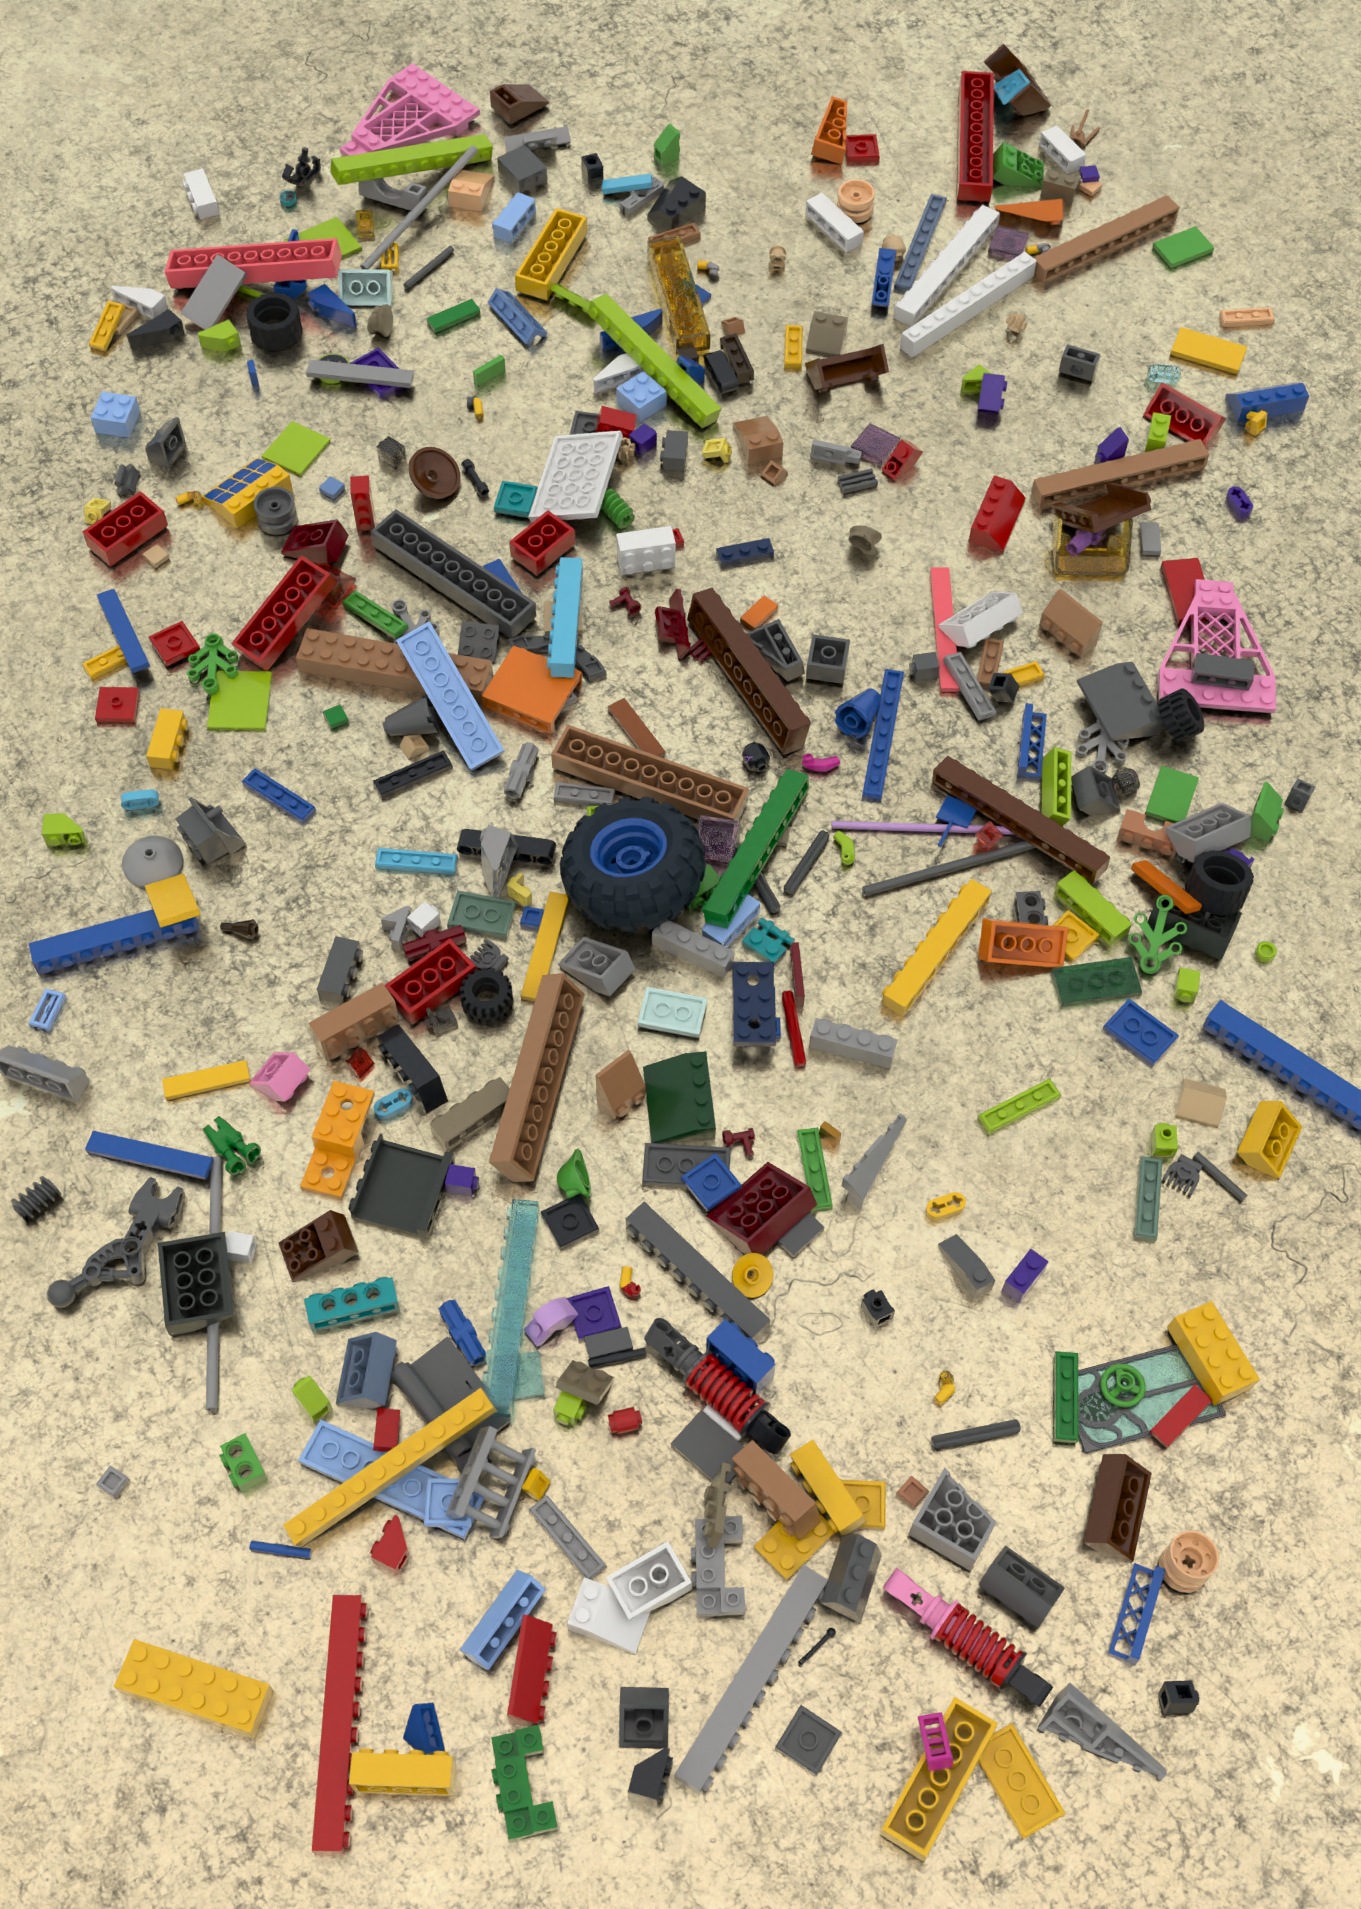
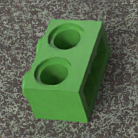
M246 1433L220 1445L223 1453L219 1457L224 1467L229 1466L232 1471L228 1476L234 1488L239 1486L241 1492H244L267 1480ZM242 1450V1454L239 1457H231L234 1451ZM252 1470L249 1477H241L243 1471Z

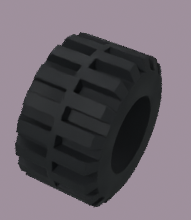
M1181 688L1160 698L1159 711L1162 721L1175 740L1183 742L1204 731V719L1195 698L1186 689Z
M484 967L481 971H478V969L473 970L474 974L469 973L466 976L467 980L463 979L462 987H460L461 1004L464 1013L467 1014L470 1020L474 1018V1022L478 1024L480 1021L483 1025H487V1022L496 1024L498 1019L501 1022L504 1020V1015L508 1016L510 1009L513 1008V991L507 975L503 976V972L500 970L496 972L495 968L487 970ZM485 991L497 994L490 1001H481L476 998Z

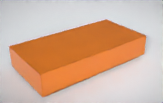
M764 595L740 617V622L751 630H755L778 610V604Z

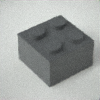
M812 634L806 678L843 684L850 640Z

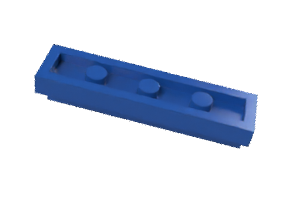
M1030 703L1025 704L1023 712L1017 777L1040 780L1047 714L1033 712V704ZM1032 719L1042 720V724L1035 727L1032 724ZM1034 733L1040 738L1035 743L1030 739V735ZM1032 749L1039 754L1035 758L1029 755V751ZM1032 764L1037 769V773L1026 772L1027 767Z
M1134 1563L1107 1653L1108 1655L1136 1665L1140 1660L1165 1569L1156 1566L1152 1570ZM1137 1571L1150 1576L1148 1584L1141 1588L1135 1579ZM1138 1593L1143 1602L1142 1607L1133 1610L1129 1598ZM1132 1615L1136 1628L1127 1633L1122 1622L1124 1618ZM1123 1638L1126 1639L1130 1647L1128 1655L1115 1650L1117 1641Z

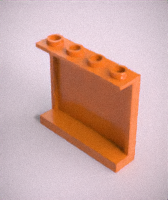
M513 645L482 694V706L552 734L555 729L554 722L577 684L582 685V672L575 668L574 678L551 677V669H547V658Z

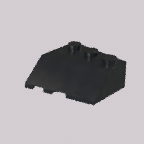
M682 176L668 182L647 214V217L667 231L681 227L706 208V192Z

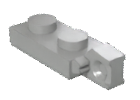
M813 439L810 457L841 465L850 462L859 464L862 452L850 447Z

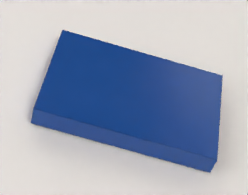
M1128 999L1103 1027L1105 1031L1152 1066L1158 1062L1179 1038L1177 1033L1131 999Z

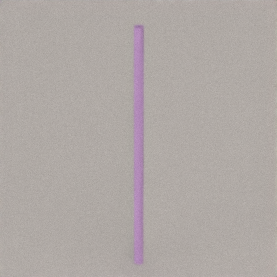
M832 821L831 828L944 832L948 824ZM952 825L949 830L951 833L1014 834L1003 826L969 825L968 828Z

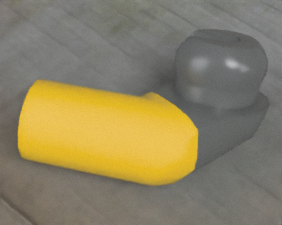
M475 395L467 397V406H474L475 417L484 416L481 399Z

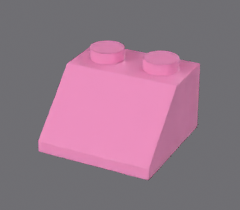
M274 1052L248 1084L275 1101L285 1102L294 1095L296 1087L306 1080L307 1074L311 1069L294 1052Z

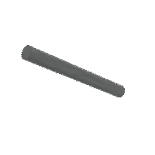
M452 246L447 247L408 279L403 286L409 289L453 253L454 248Z

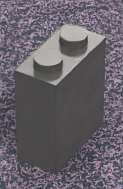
M526 145L497 157L498 171L519 193L547 181V167Z

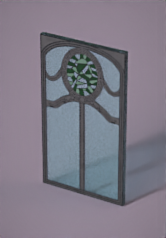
M1177 1344L1078 1370L1079 1441L1084 1455L1152 1437L1153 1435L1149 1433L1150 1430L1195 1384L1206 1394ZM1114 1364H1128L1142 1374L1146 1384V1391L1143 1399L1138 1404L1127 1408L1118 1407L1104 1397L1100 1381L1102 1374L1108 1367ZM1115 1372L1109 1376L1107 1381L1109 1392L1116 1387L1115 1381L1117 1376ZM1133 1375V1377H1134V1379H1135V1384H1134V1385L1139 1387L1138 1381H1137V1379L1135 1378V1376ZM1120 1382L1122 1386H1127L1125 1382ZM1129 1391L1121 1392L1115 1398L1127 1401L1133 1399L1137 1394ZM1211 1402L1189 1426L1225 1417L1226 1412L1222 1403L1214 1406Z

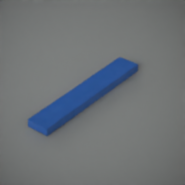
M115 589L96 594L131 672L135 673L149 668L148 659Z
M98 1131L92 1132L85 1148L87 1153L205 1180L214 1162V1159L209 1156Z

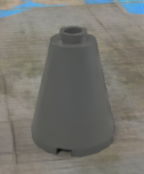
M428 695L422 696L385 717V722H383L385 733H389L390 736L438 733L437 716L431 708L433 704Z

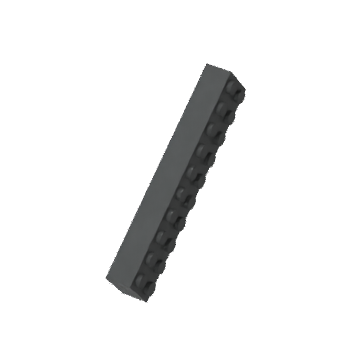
M397 509L371 530L374 547L486 623L499 625V632L508 638L515 637L537 617L536 602Z

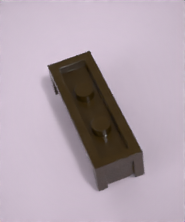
M737 333L720 337V349L724 351L737 377L738 384L748 382L749 380L753 381L754 369Z

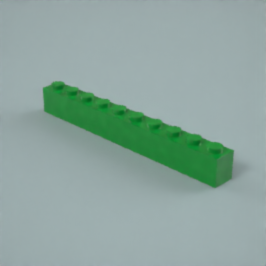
M786 769L783 776L779 777L776 788L771 790L767 803L763 804L761 813L758 817H755L752 828L746 832L745 840L738 846L734 858L730 859L725 873L721 874L717 887L712 889L711 897L708 902L704 903L702 913H704L705 923L728 929L808 792V774Z

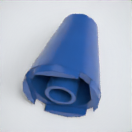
M868 688L841 704L834 713V715L836 714L835 723L839 730L848 736L851 734L855 735V738L863 737L869 731L881 702L880 694L876 690Z

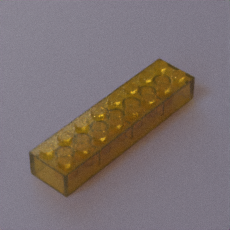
M681 236L647 241L648 261L676 354H678L676 350L677 345L693 342L696 351L710 349L711 334Z

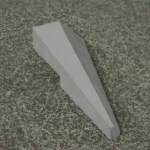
M899 1113L893 1124L888 1126L884 1136L880 1135L864 1153L861 1160L855 1163L852 1172L843 1177L842 1187L849 1191L847 1200L862 1209L907 1121L901 1113Z
M1070 1682L1055 1697L1038 1726V1729L1042 1732L1046 1730L1059 1735L1061 1740L1066 1741L1069 1739L1081 1744L1083 1749L1117 1763L1120 1761L1132 1765L1134 1770L1139 1772L1144 1770L1154 1774L1159 1780H1162L1167 1774V1769Z

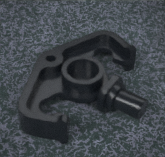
M303 147L301 155L297 159L299 163L296 165L295 174L291 176L294 167L285 164L282 178L290 184L304 186L320 173L321 160L313 155L311 157L313 168L311 169L308 165L310 162L308 157L309 149Z

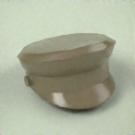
M387 304L377 305L367 323L368 333L374 335L380 332L383 336L388 337L393 327L392 310Z
M863 525L851 527L848 538L849 542L865 554L875 555L877 552L875 545L882 539L880 532Z

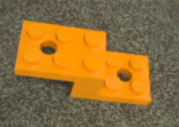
M333 1080L312 1134L315 1149L302 1179L301 1190L339 1200L343 1199L364 1144L361 1131L375 1096L373 1090ZM346 1102L353 1104L349 1110H343L341 1107ZM326 1170L334 1171L332 1177H323V1173Z

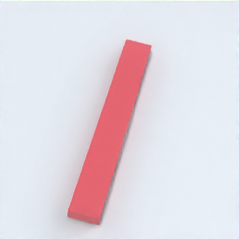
M931 567L930 577L936 648L940 666V692H959L960 689L943 661L945 656L957 653L956 644L939 628L940 623L953 616L949 567Z

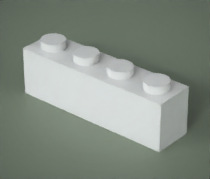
M823 193L806 201L805 214L846 253L862 245L864 235L862 228L858 227L850 217L844 214Z

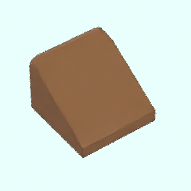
M732 317L721 322L728 335L735 333L739 335L745 332L743 320L738 317Z
M771 460L760 475L775 485L788 472Z

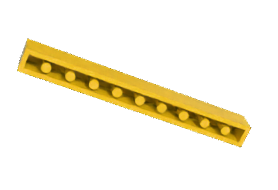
M479 1388L283 1524L291 1540L296 1546H304L497 1412L496 1408L484 1390Z

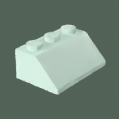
M339 269V298L346 305L382 306L387 304L391 306L393 270Z

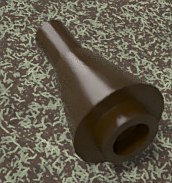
M254 919L234 923L222 922L220 924L221 930L232 931L251 940L259 932V926Z

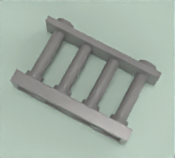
M487 1426L480 1428L445 1515L452 1519L463 1518V1516L468 1515L492 1527L489 1537L496 1539L502 1538L509 1529V1519L528 1470L534 1465L536 1450L530 1448L522 1450V1453L496 1441L497 1429ZM493 1449L518 1462L514 1474L512 1475L489 1463L486 1459L489 1450ZM482 1471L509 1483L505 1497L479 1484L478 1478ZM474 1492L501 1506L496 1518L470 1506L469 1501Z

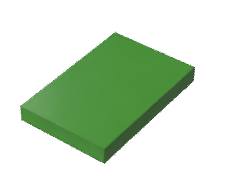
M1196 226L1153 243V248L1170 268L1210 254L1215 248Z
M1161 766L1145 815L1171 823L1186 819L1199 777Z

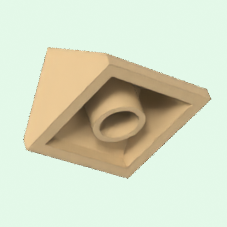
M1184 1078L1175 1117L1218 1128L1227 1099L1226 1089Z

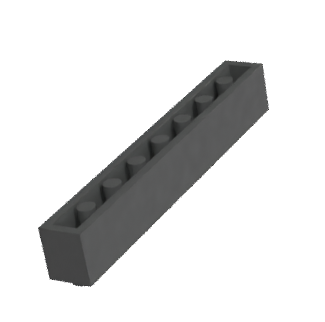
M645 1201L625 1218V1229L628 1234L633 1238L637 1237L647 1252L650 1253L652 1251L657 1256V1261L663 1267L667 1266L673 1271V1276L679 1282L683 1281L688 1286V1290L695 1297L699 1296L709 1311H715L720 1316L721 1322L724 1319L729 1323L734 1322L746 1338L750 1337L754 1341L770 1328L771 1320Z

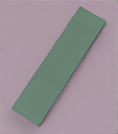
M1140 1157L1134 1238L1150 1241L1157 1240L1163 1159Z

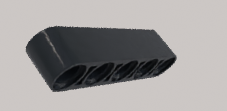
M462 829L457 851L463 855L481 857L482 841H480L482 830ZM513 835L518 843L513 861L547 866L553 864L557 846L554 841Z

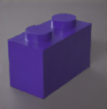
M983 374L978 412L999 414L1000 409L1003 410L1005 399H1002V392H1006L1008 382L1004 381L1005 375Z
M1030 1249L1005 1280L1002 1291L1018 1303H1021L1045 1272L1049 1261Z

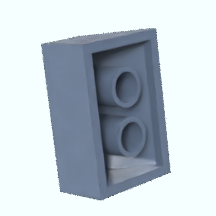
M378 1332L348 1339L335 1404L367 1409L385 1406L388 1398L387 1392L392 1375L397 1340Z

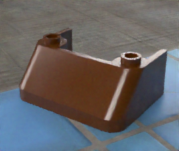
M1004 43L984 61L985 65L994 73V80L997 83L1018 69L1030 81L1024 89L1010 100V103L1014 106L1013 109L1019 116L1021 114L1026 116L1045 111L1052 106L1026 66Z
M884 344L829 358H818L805 363L810 380L815 390L819 389V393L829 391L831 386L869 378V381L879 379V375L889 373Z

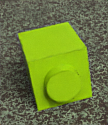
M1180 967L1175 979L1173 999H1179L1182 1002H1194L1199 990L1201 971Z

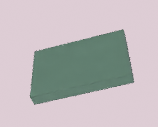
M457 890L447 928L461 925L466 932L507 939L517 903L512 900Z

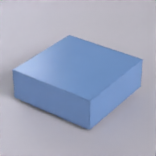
M330 476L319 487V491L335 499L345 489V484Z

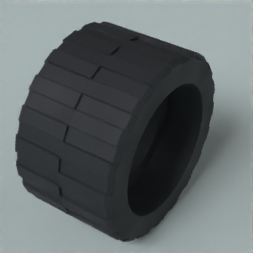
M267 293L260 295L249 303L246 309V317L250 336L255 345L269 351L285 350L292 347L301 338L302 324L299 308L293 298L286 294ZM270 320H284L277 324H265Z
M1223 851L1203 852L1196 857L1185 884V890L1202 904V911L1213 915H1232L1242 909L1253 884L1254 875L1247 863L1238 856Z

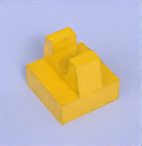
M1263 410L1259 413L1250 411L1247 414L1246 418L1250 420L1246 423V427L1250 429V434L1257 436L1266 427L1267 412Z
M533 1468L528 1470V1478L523 1483L521 1490L532 1499L539 1501L551 1481L541 1470Z

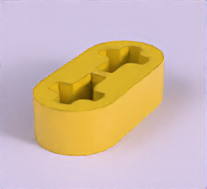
M958 1192L932 1199L926 1206V1216L932 1221H940L960 1214L965 1208L966 1199ZM955 1199L956 1202H960L959 1207H956L955 1204L951 1205L952 1200ZM933 1206H935L936 1209L941 1208L939 1214H936L935 1211H932Z

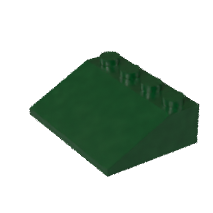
M706 1051L684 1053L643 1066L651 1143L665 1144L715 1139L716 1125Z

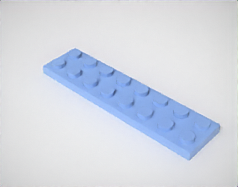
M430 621L397 639L396 642L470 770L473 771L505 753Z
M320 1419L298 1461L304 1466L344 1483L387 1452L373 1451V1443ZM419 1465L374 1496V1498L424 1521L427 1478L448 1477ZM474 1492L473 1507L480 1510L485 1497ZM439 1527L462 1539L466 1538L470 1528Z

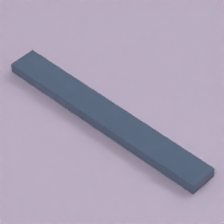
M935 194L930 195L895 281L894 289L906 292L912 288L945 207L947 197Z

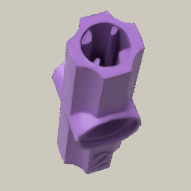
M1077 529L1076 536L1066 544V551L1071 556H1078L1090 544L1096 545L1100 540L1101 534L1106 529L1097 533Z

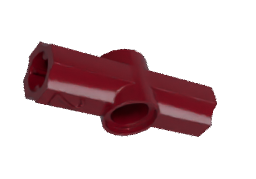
M458 925L443 931L437 929L427 931L422 938L404 943L402 946L409 962L426 956L448 939H451L456 945L466 943L467 940L463 927Z

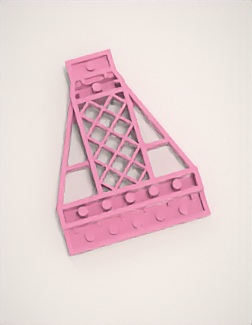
M412 63L387 81L352 132V140L340 147V153L344 156L412 146L452 133L458 136L469 128L468 123L480 115V109ZM390 89L402 97L394 103L384 99ZM380 105L385 107L384 110L373 116ZM407 109H416V111H407ZM395 117H404V119H395ZM407 117H416V119H407ZM436 122L443 126L432 131L427 129ZM384 125H392V127H383V126H384ZM395 125H404V127H395ZM383 133H392V135H383Z
M1195 580L1194 599L1157 675L1159 700L1184 688L1195 698L1201 708L1275 713V675L1234 593L1233 582ZM1191 615V644H1179L1177 641ZM1203 617L1210 622L1206 626L1200 621ZM1223 618L1229 624L1226 627H1224L1218 621H1220ZM1240 621L1254 649H1244L1240 646ZM1214 625L1219 632L1214 634L1209 628ZM1231 627L1233 629V634L1228 631ZM1205 633L1210 637V639L1208 641H1205L1200 637V635ZM1224 634L1229 641L1224 643L1219 637ZM1214 641L1220 648L1214 650L1209 644ZM1232 643H1233V650L1229 647V645L1232 644ZM1204 648L1211 655L1221 656L1219 653L1224 650L1230 655V658L1240 659V656L1258 657L1266 673V676L1254 675L1249 691L1191 683L1194 658L1196 653H1200ZM1172 651L1190 652L1191 670L1166 668L1165 666Z

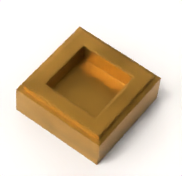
M824 1121L819 1129L820 1137L836 1148L841 1140V1132Z

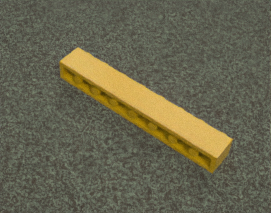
M973 879L967 885L963 884L958 892L959 896L956 899L952 898L946 913L942 912L937 919V925L935 927L932 926L928 930L925 941L918 943L915 949L916 953L906 959L903 970H898L893 978L894 982L891 986L887 985L883 990L882 1005L902 1017L906 1014L988 904L992 890Z

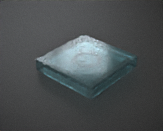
M539 1351L494 1357L500 1403L545 1397Z

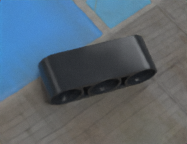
M722 350L704 354V364L719 393L722 395L738 390L737 377Z

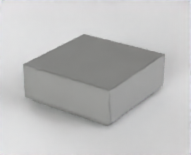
M110 1465L95 1485L116 1499L130 1479Z

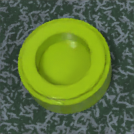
M1268 941L1260 942L1255 949V956L1262 962H1271L1277 954L1275 945Z

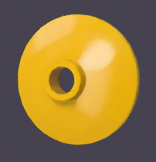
M748 1253L741 1256L734 1264L732 1283L746 1297H759L772 1284L773 1268L765 1256L758 1253ZM751 1270L752 1275L750 1278H747V1273Z

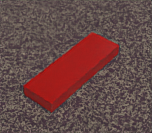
M1195 1384L1149 1433L1168 1448L1212 1402V1399Z

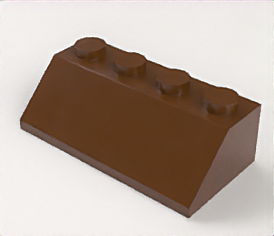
M1103 1454L1084 1543L1097 1552L1134 1562L1152 1473L1126 1454Z

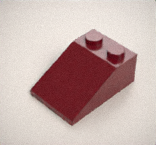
M338 519L294 526L281 554L293 558H299L302 555L311 562L320 564L337 562L349 534Z

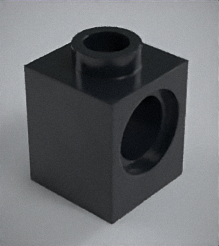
M593 153L581 156V169L587 182L604 179L603 164L598 154Z

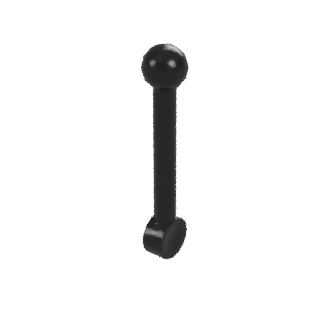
M828 1628L827 1634L798 1661L800 1666H803L830 1637L836 1635L834 1628Z

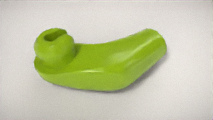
M837 831L833 839L842 847L841 860L845 865H850L855 860L854 842L841 831Z

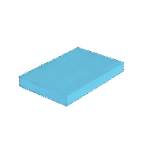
M1018 69L994 84V93L1002 104L1005 105L1024 89L1030 81Z

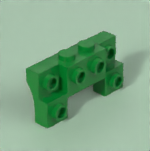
M535 1725L517 1729L512 1733L491 1737L496 1768L491 1769L494 1784L499 1783L500 1794H496L498 1810L503 1809L509 1842L557 1830L553 1801L533 1805L525 1760L526 1756L544 1753L540 1726Z

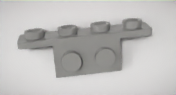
M565 126L504 137V142L508 153L523 145H526L530 150L568 144L571 143L569 129Z

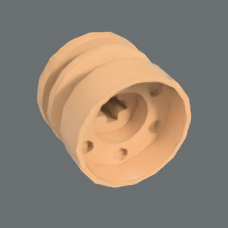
M1191 1530L1181 1532L1161 1554L1159 1567L1165 1569L1163 1580L1171 1588L1179 1592L1191 1593L1197 1591L1217 1570L1219 1552L1214 1542L1207 1535Z

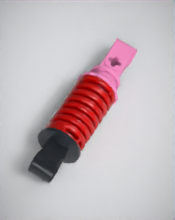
M897 1567L895 1568L883 1588L921 1615L920 1622L923 1625L927 1624L933 1629L930 1638L935 1639L937 1642L944 1641L945 1648H952L954 1655L960 1653V1659L962 1661L967 1660V1664L971 1667L975 1665V1671H983L982 1675L984 1678L991 1676V1683L999 1688V1691L1004 1690L1011 1684L1028 1700L1041 1707L1053 1686L1023 1665L1027 1652L1022 1650L1015 1652V1645L1012 1643L1004 1649L1007 1639L1001 1637L998 1640L999 1633L997 1631L990 1635L992 1628L988 1625L983 1628L984 1621L978 1620L975 1623L976 1615L971 1614L968 1617L970 1614L969 1610L963 1607L957 1599L949 1604L942 1599L943 1596L940 1594L933 1597ZM922 1593L921 1599L923 1604L917 1603L914 1605L912 1595Z

